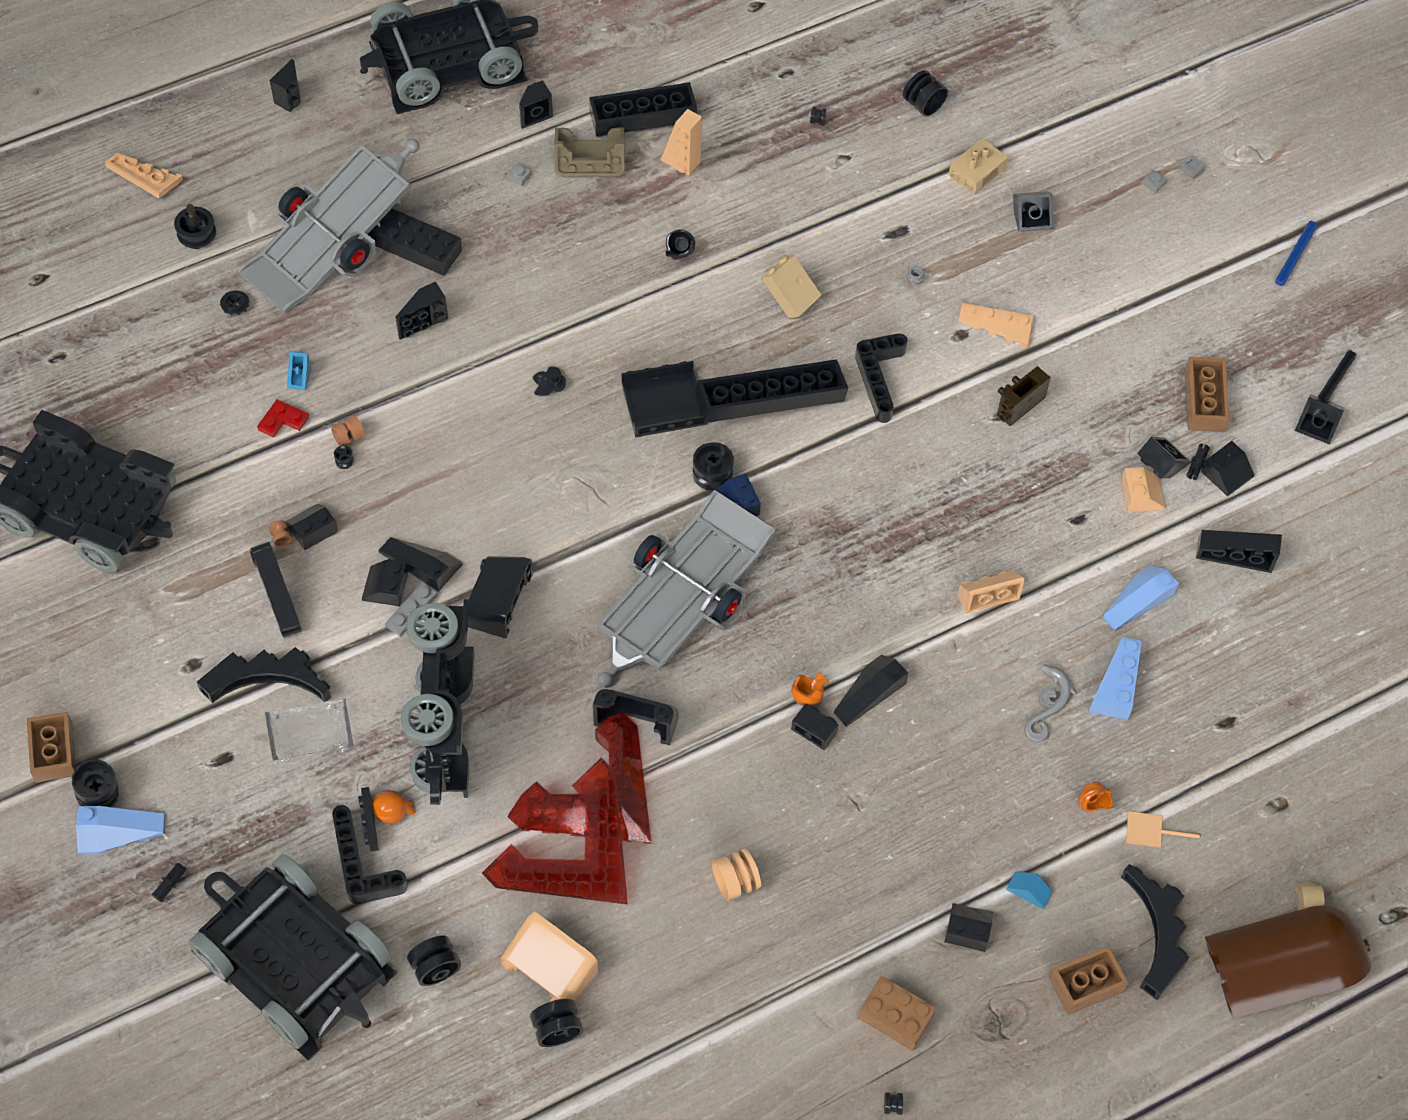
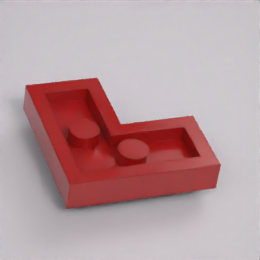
M276 399L258 424L257 429L273 438L283 424L300 431L309 419V414Z

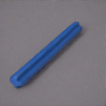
M1312 220L1308 222L1276 278L1275 283L1277 285L1283 286L1316 230V222Z

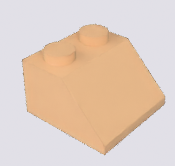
M1144 467L1125 468L1121 483L1127 512L1165 510L1159 477Z

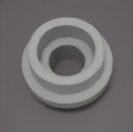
M912 267L907 272V279L911 283L918 284L924 280L925 274L920 267Z

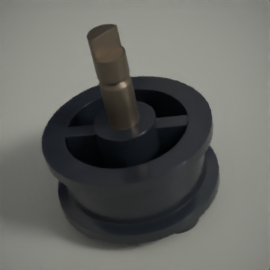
M188 204L186 209L180 211L175 217L174 227L177 232V238L185 247L200 249L209 245L214 240L216 227L213 216L207 209Z

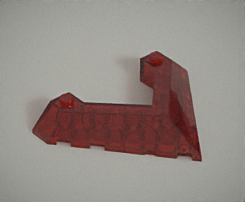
M622 713L608 717L595 729V740L609 752L608 794H550L536 781L521 794L508 814V818L522 831L530 832V830H535L548 834L564 833L577 837L611 838L616 841L631 842L632 840L651 844L638 726Z
M601 757L572 785L575 791L586 801L585 860L526 859L511 844L482 872L495 888L628 905L616 772Z

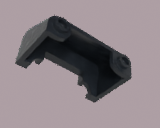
M488 556L481 562L480 574L468 599V628L506 639L510 631L507 625L512 621V612L524 585H527V582L530 583L533 576L532 559L526 557Z
M602 689L597 692L593 702L594 726L603 728L607 721L612 720L616 722L618 714L655 723L654 732L660 734V743L670 746L679 718V712L676 707L610 689Z

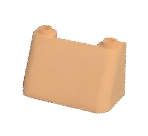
M534 911L526 918L501 956V965L506 970L517 971L519 969L549 992L550 1002L558 999H572L575 1001L598 974V962L593 954Z

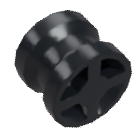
M813 106L810 123L814 124L816 122L824 126L827 109H818Z
M342 445L334 450L337 467L348 469L353 465L354 458L350 447Z
M885 1092L884 1114L896 1112L897 1115H902L903 1093L891 1095L889 1092Z

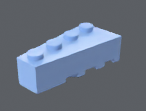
M1122 637L1093 699L1089 712L1126 720L1129 719L1133 706L1142 641Z

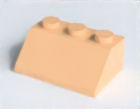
M1004 571L992 577L985 576L980 580L962 583L959 586L958 597L965 614L1019 600L1025 580L1023 576L1015 571Z

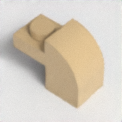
M1309 881L1295 883L1294 890L1299 899L1298 910L1313 906H1325L1322 886H1317L1316 883Z

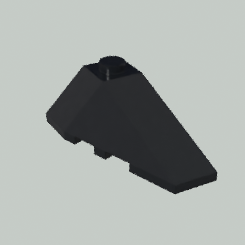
M392 537L378 550L379 553L390 560L407 562L409 573L438 592L463 565L462 562L448 553Z
M880 655L865 666L834 710V714L847 727L906 685L908 672L896 659Z

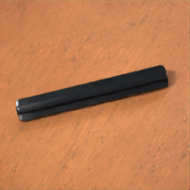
M1352 350L1347 351L1318 395L1319 398L1328 401L1356 357L1355 352Z

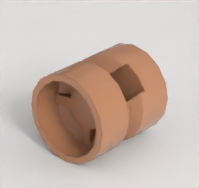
M356 415L345 419L344 423L339 422L331 426L332 434L339 446H347L352 443V440L357 441L366 436L364 428Z

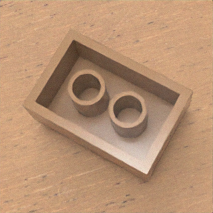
M68 712L26 718L30 773L35 783L72 777L76 764L73 726Z
M1109 946L1055 967L1049 976L1068 1015L1123 993L1128 985V981Z
M880 976L861 1006L858 1019L913 1051L933 1019L936 1007L887 978Z

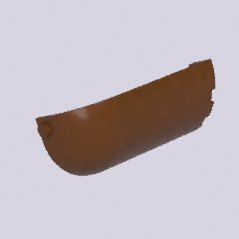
M1313 906L1205 936L1209 956L1216 972L1220 974L1221 980L1225 982L1221 986L1228 1010L1233 1019L1345 989L1360 982L1371 970V961L1368 954L1371 950L1367 939L1363 940L1357 925L1348 914L1331 906Z

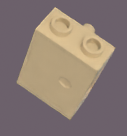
M982 138L950 164L948 176L975 195L1006 169L1008 156Z
M783 255L777 260L778 263L775 266H771L765 271L766 274L762 277V280L787 317L795 318L808 309L821 294L796 256Z

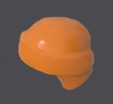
M821 672L817 673L814 680L807 676L799 675L791 687L794 700L802 706L805 703L809 706L819 703L824 696L823 685L828 683L829 680L823 678L824 676Z
M1100 782L1088 783L1081 790L1078 804L1084 811L1091 812L1102 808L1109 810L1113 805L1112 791Z
M385 790L378 793L372 801L374 816L379 821L389 825L398 823L404 817L405 812L410 815L415 813V809L412 807L414 801H408L400 793L393 790Z

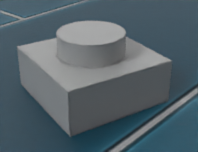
M1191 155L1180 164L1179 168L1193 178L1204 169L1205 164Z
M516 163L508 172L507 179L522 186L530 177L531 170Z
M1152 170L1143 179L1142 185L1156 193L1166 183L1167 178Z

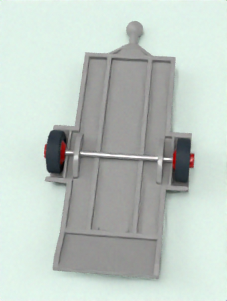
M409 139L406 142V148L400 155L372 154L363 145H360L317 192L308 184L304 185V190L300 187L289 189L281 197L278 205L279 211L283 215L277 214L275 216L285 227L258 255L242 264L237 272L284 313L310 297L335 269L342 275L356 277L376 255L375 241L367 234L376 225L381 226L379 221L396 203L401 204L400 199L411 188V185L400 177L405 159L410 153H415L419 150V142L416 139Z
M714 490L697 515L672 542L659 533L656 536H648L635 553L633 561L637 566L634 567L631 564L628 566L641 577L597 624V629L613 641V665L607 672H602L598 675V684L601 687H609L617 671H621L641 661H645L660 671L669 659L673 660V655L689 637H693L694 631L704 619H707L723 630L740 611L747 595V591L736 583L758 559L777 530Z

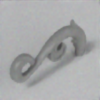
M1044 664L1041 671L1049 674V677L1054 679L1055 684L1058 682L1061 689L1060 696L1057 701L1052 702L1050 699H1056L1057 697L1053 690L1045 689L1041 692L1039 702L1046 710L1031 718L1024 728L1026 737L1033 742L1044 741L1048 737L1049 731L1044 722L1039 724L1042 729L1040 733L1033 732L1031 726L1037 721L1057 713L1067 703L1070 692L1076 693L1067 675L1055 666L1051 667Z

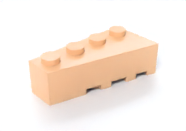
M687 109L676 121L662 155V162L687 175H690L701 163L702 116Z

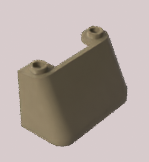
M555 128V172L563 177L620 176L624 172V128L610 129L607 134V140H573L572 132L568 128Z

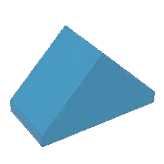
M289 351L287 388L306 390L311 372L309 354Z
M1015 872L1006 888L1007 891L1042 909L1052 893V890L1037 873Z

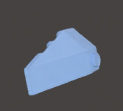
M1151 565L1134 576L1105 612L1103 618L1116 631L1174 596L1179 583L1167 569Z
M78 806L76 823L78 853L101 854L117 846L120 848L130 842L143 841L164 834L165 814L103 806Z

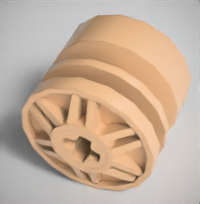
M746 848L740 849L739 854L736 851L731 853L732 863L726 856L711 861L716 883L727 901L741 896V887L746 893L751 892L752 888L754 890L761 888L758 867Z

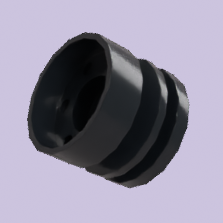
M922 70L908 81L902 96L912 106H915L917 111L927 117L941 108L947 99L949 91L940 81H936V78L928 71Z
M98 759L88 760L81 763L74 770L72 787L80 806L112 807L116 803L119 796V787L115 772L107 762Z

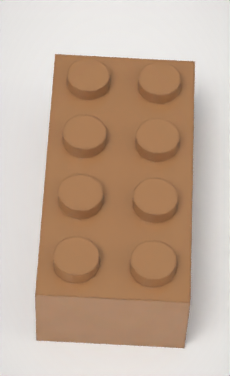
M1189 357L1185 367L1188 430L1225 432L1229 422L1226 359Z

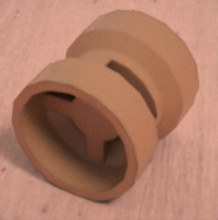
M276 521L269 526L274 545L277 547H284L293 540L291 533L288 532L289 527L286 521Z

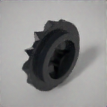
M230 291L223 295L220 300V306L225 314L229 313L231 316L233 314L240 315L241 312H246V308L249 307V298L242 291ZM233 302H234V303H237V302H238L239 306H237V305H233V306H232V303H233Z

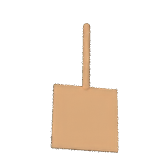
M1128 811L1126 843L1161 848L1162 833L1200 838L1199 834L1163 830L1161 815Z

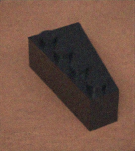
M1202 530L1198 539L1196 559L1272 573L1280 555L1282 535Z

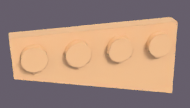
M116 153L105 162L107 168L159 199L183 181V175L181 174L173 175L169 173V170L153 168L152 164L139 163L137 159L120 153Z
M962 303L959 316L960 322L977 329H986L992 335L996 336L998 334L1006 337L1007 341L1012 343L1016 341L1022 347H1028L1033 315Z

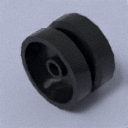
M715 442L706 443L698 447L693 455L692 476L695 483L705 490L714 491L728 479L733 478L734 456L732 451L727 446Z
M445 935L432 937L421 942L407 955V960L411 968L416 970L415 976L421 986L438 984L454 975L461 967V961L457 953L453 952V945L449 937Z
M554 1000L532 1011L530 1019L533 1028L537 1029L535 1033L539 1046L554 1047L562 1045L581 1035L583 1026L580 1018L576 1017L578 1013L574 1000Z

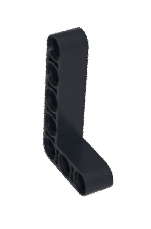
M901 333L862 340L856 346L855 359L875 417L881 423H887L892 419L894 406L878 361L905 355L908 340Z
M270 542L251 547V558L255 568H258L283 638L301 632L302 629Z
M345 805L336 806L332 811V817L349 901L354 904H361L404 894L408 884L405 873L400 870L363 877L351 811ZM342 815L347 816L343 820L338 819ZM343 834H350L349 837L342 838ZM348 852L354 853L352 856H345ZM352 870L358 871L355 875L348 874ZM396 880L402 881V883L399 885L393 884V882ZM375 885H381L380 889H372ZM355 889L361 890L358 894L352 893Z

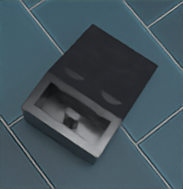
M436 281L420 288L396 315L399 340L408 338L412 334L426 330L428 327L448 319L446 297Z

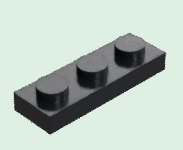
M364 787L361 788L362 796H358L360 808H364L365 813L361 814L362 826L367 828V832L363 833L365 845H369L371 852L378 851L370 788Z

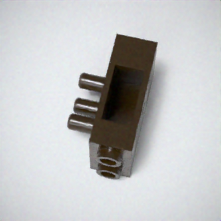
M1036 366L1021 379L1018 376H1014L1012 378L1013 386L1007 384L1004 388L1000 387L998 393L1001 395L997 412L999 419L1011 426L1046 398L1051 377Z

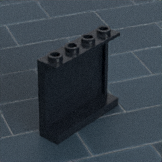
M683 361L677 364H666L660 367L621 373V384L635 438L707 425L695 396L697 381L693 370V361Z

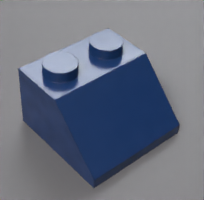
M747 474L728 479L716 490L754 516L760 515L761 503Z

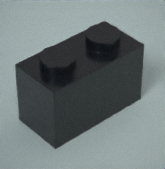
M805 703L792 720L791 730L825 750L837 734L839 724L832 717H827L820 713L816 707Z

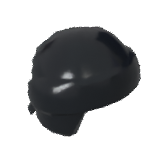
M683 229L670 232L666 237V248L668 250L665 253L666 256L676 260L677 258L688 257L695 250L693 235Z

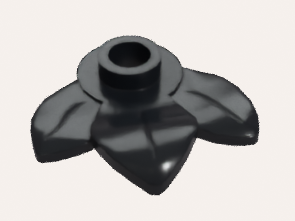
M550 366L547 372L541 371L532 377L534 382L539 385L534 392L537 396H546L553 391L560 392L566 387V379L561 375V371L557 367Z

